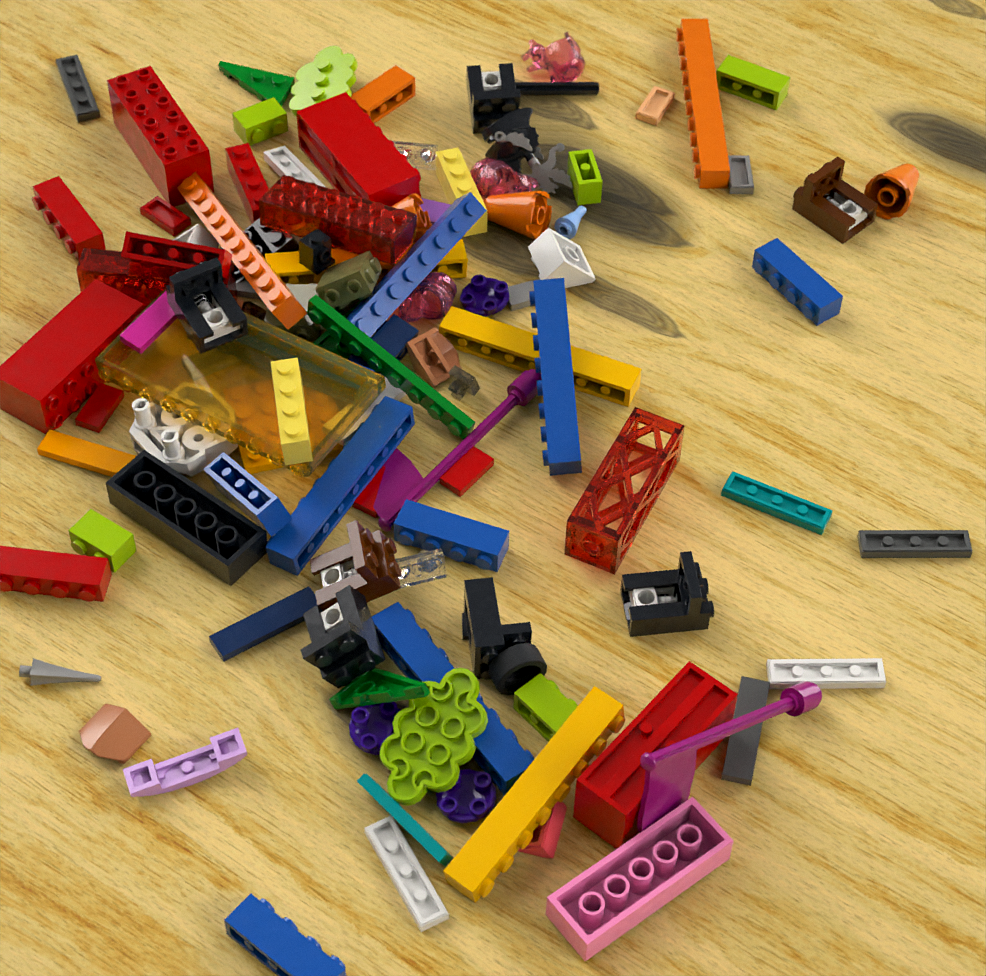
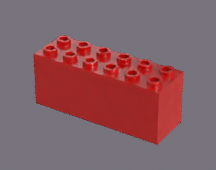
M151 66L140 68L107 80L114 124L165 201L174 207L187 203L177 187L194 172L215 193L209 148Z
M346 92L296 111L299 148L341 197L350 196L361 208L362 212H358L357 216L363 223H366L411 194L416 193L421 197L419 183L421 175L418 169L411 166L406 156L396 149L393 141L387 139L382 129L371 121L368 113H364L357 101L352 99Z
M95 279L0 365V409L45 435L49 429L54 431L59 428L94 393L100 383H105L108 379L112 378L115 372L124 363L129 362L131 357L137 352L121 342L120 335L145 312L144 304Z
M689 661L576 779L573 818L615 849H618L639 833L637 829L638 813L645 783V770L640 763L641 756L644 753H653L733 720L738 694ZM725 738L697 749L695 771Z

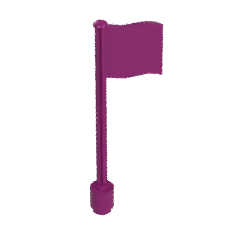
M529 369L519 375L507 387L508 397L425 478L422 477L411 460L396 448L383 465L385 471L373 506L379 517V527L383 531H391V527L394 525L406 499L417 502L440 480V477L469 449L475 446L516 405L526 406L538 394L537 380H542L541 373H536L535 369Z
M803 681L784 689L780 695V700L653 753H644L640 759L641 766L645 770V783L638 813V832L641 833L688 800L695 773L697 749L784 712L795 717L817 708L822 700V692L819 686L809 681Z

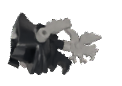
M527 107L514 110L481 131L485 142L487 141L488 144L495 142L485 154L486 157H489V161L491 163L494 162L495 166L502 164L501 168L505 171L512 168L513 173L507 177L509 181L521 179V160L525 158L533 171L531 175L523 174L525 177L524 182L533 178V182L529 185V187H532L531 190L534 191L535 184L539 183L543 191H546L548 194L550 192L555 194L556 191L554 189L559 187L552 183L549 178H552L554 182L573 188L570 176L566 175L564 170L553 169L556 165V151L562 152L565 149L562 143H558L555 147L551 148L548 161L542 165L537 158L543 160L544 157L541 154V148L538 147L539 135L536 132V128L530 126V117L533 113L532 108Z

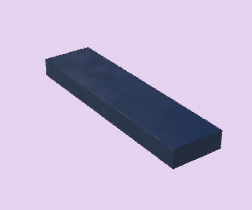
M308 586L210 635V643L224 662L305 621L303 613L317 605L316 595Z

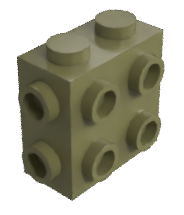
M367 251L327 268L315 290L318 296L332 308L342 309L349 305L350 301L355 299L361 301L372 295V291L381 274V264L376 257H373L370 251Z
M285 284L306 311L308 310V301L315 294L318 296L315 290L318 284ZM267 307L263 327L302 342L315 341L320 337L321 330H324V327L320 324H315L308 314L287 330Z

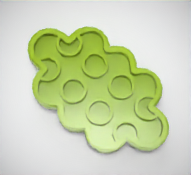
M329 46L315 56L314 62L302 66L296 73L297 82L291 88L293 98L289 102V108L292 113L297 116L296 111L344 92L351 97L352 91L350 88L356 82L354 72L358 67L355 56L350 53L343 54L339 46Z
M452 669L445 674L440 683L424 681L423 683H426L431 693L424 698L409 699V707L402 709L395 715L392 722L394 734L387 737L382 743L380 759L383 765L391 771L387 781V790L398 804L405 806L414 805L421 801L428 789L439 793L453 788L460 775L459 766L467 763L474 756L476 749L473 738L481 735L486 729L488 716L482 704L476 701L480 691L479 681L474 673L468 669Z

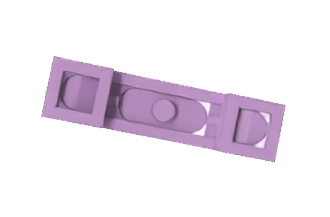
M235 728L210 737V745L154 764L152 759L124 768L123 772L131 797L151 796L181 789L204 781L233 766L248 755L239 729Z

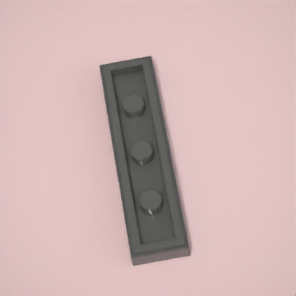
M78 55L55 59L77 122L100 118L98 106Z
M859 530L857 535L861 558H971L972 555L968 530Z
M741 676L733 719L766 706L770 682ZM763 722L730 735L722 780L751 786Z

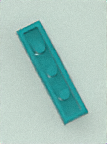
M733 471L721 492L723 497L819 535L823 534L833 510Z
M367 773L363 774L357 782L439 863L447 867L454 857Z

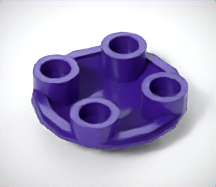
M475 275L472 277L471 283L462 290L460 296L461 305L465 310L481 316L494 315L500 312L509 301L508 284L494 278H486L484 275Z
M395 702L365 705L357 707L352 711L349 732L351 739L358 748L369 754L380 755L382 743L387 737L394 734L392 722L395 715L401 711L397 708V704Z
M471 769L459 770L460 775L453 788L445 792H436L437 806L441 813L451 821L459 823L476 822L484 818L493 809L496 801L495 786L487 772Z

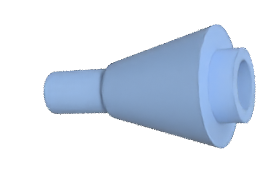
M579 206L574 212L557 219L554 224L555 231L567 239H572L576 235L581 218L587 211L586 208Z

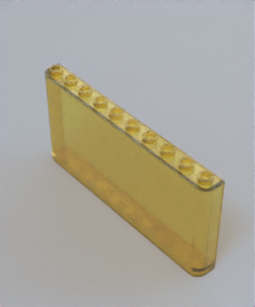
M166 288L95 359L99 370L98 374L105 382H112L128 393L132 392L141 398L147 399V402H153L161 406L165 411L173 412L183 417L189 423H195L204 427L209 433H216L226 438L230 443L238 444L248 449L252 454H259L269 459L273 464L281 465L291 470L295 475L309 477L386 388L385 376L245 312L243 313L247 317L248 335L203 354L199 353L178 318L140 354L121 342L120 335L166 291ZM298 357L313 461L285 465L280 441L271 361Z

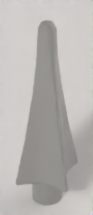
M34 658L32 666L20 665L19 677L31 678V686L50 683L101 681V676L67 669Z

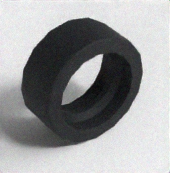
M522 643L500 652L490 663L488 673L496 689L501 694L514 695L515 691L541 673L545 676L547 664L534 644Z

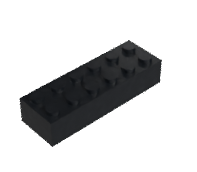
M143 450L106 482L110 504L230 586L267 553L266 545L268 541L266 530L146 450Z

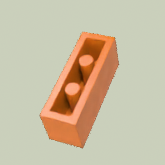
M395 65L353 93L351 98L357 101L359 107L364 113H368L371 121L375 124L416 95L415 77Z

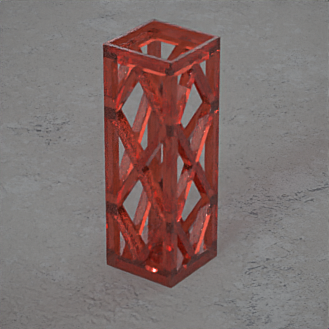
M637 407L633 409L567 520L564 555L615 575L680 461L685 425ZM639 423L646 425L639 429ZM660 431L671 435L664 449ZM653 432L656 449L637 442V439ZM633 451L643 454V456L628 462ZM650 468L651 472L640 491L634 494L631 477ZM623 481L625 482V488H626L627 498H626V495H625V489H624V483H623ZM617 484L619 502L598 512L612 486ZM622 518L617 531L606 527V525Z

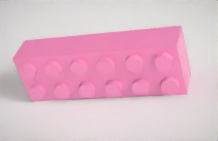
M691 797L549 895L546 903V916L582 959L587 961L729 860L734 841L695 798Z

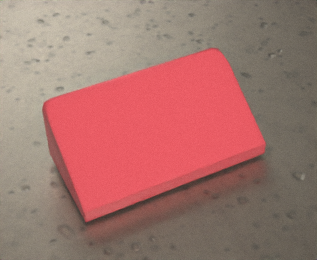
M557 801L551 809L552 813L548 821L542 826H537L532 833L533 837L526 848H520L519 852L549 859L554 857L567 811L563 801Z

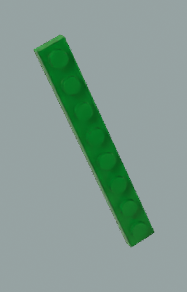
M315 294L308 301L307 314L315 324H320L329 332L332 338L344 343L352 354L364 359L372 370L380 372L385 376L393 387L400 388L405 392L413 403L420 404L433 419L439 420L446 425L453 435L459 436L464 440L473 431L474 420Z

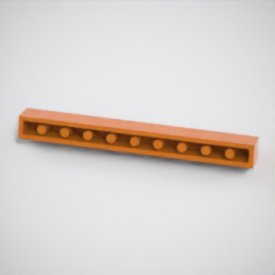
M681 19V26L676 29V41L679 42L678 56H682L680 57V71H683L682 85H686L684 86V100H688L686 102V116H690L688 117V131H692L690 133V147H694L692 148V163H696L694 165V179H698L699 189L728 188L730 166L708 19Z
M196 172L184 179L182 184L177 187L179 192L221 247L233 254V263L273 315L289 330L307 314V311Z

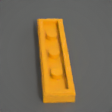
M50 429L37 447L38 455L113 477L136 457V455Z

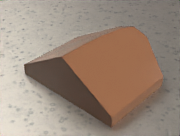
M434 327L406 343L414 371L432 387L439 385L462 371L457 351L452 343L439 333L437 328Z
M107 703L79 730L85 749L97 757L117 760L121 764H125L151 736V732L126 708Z

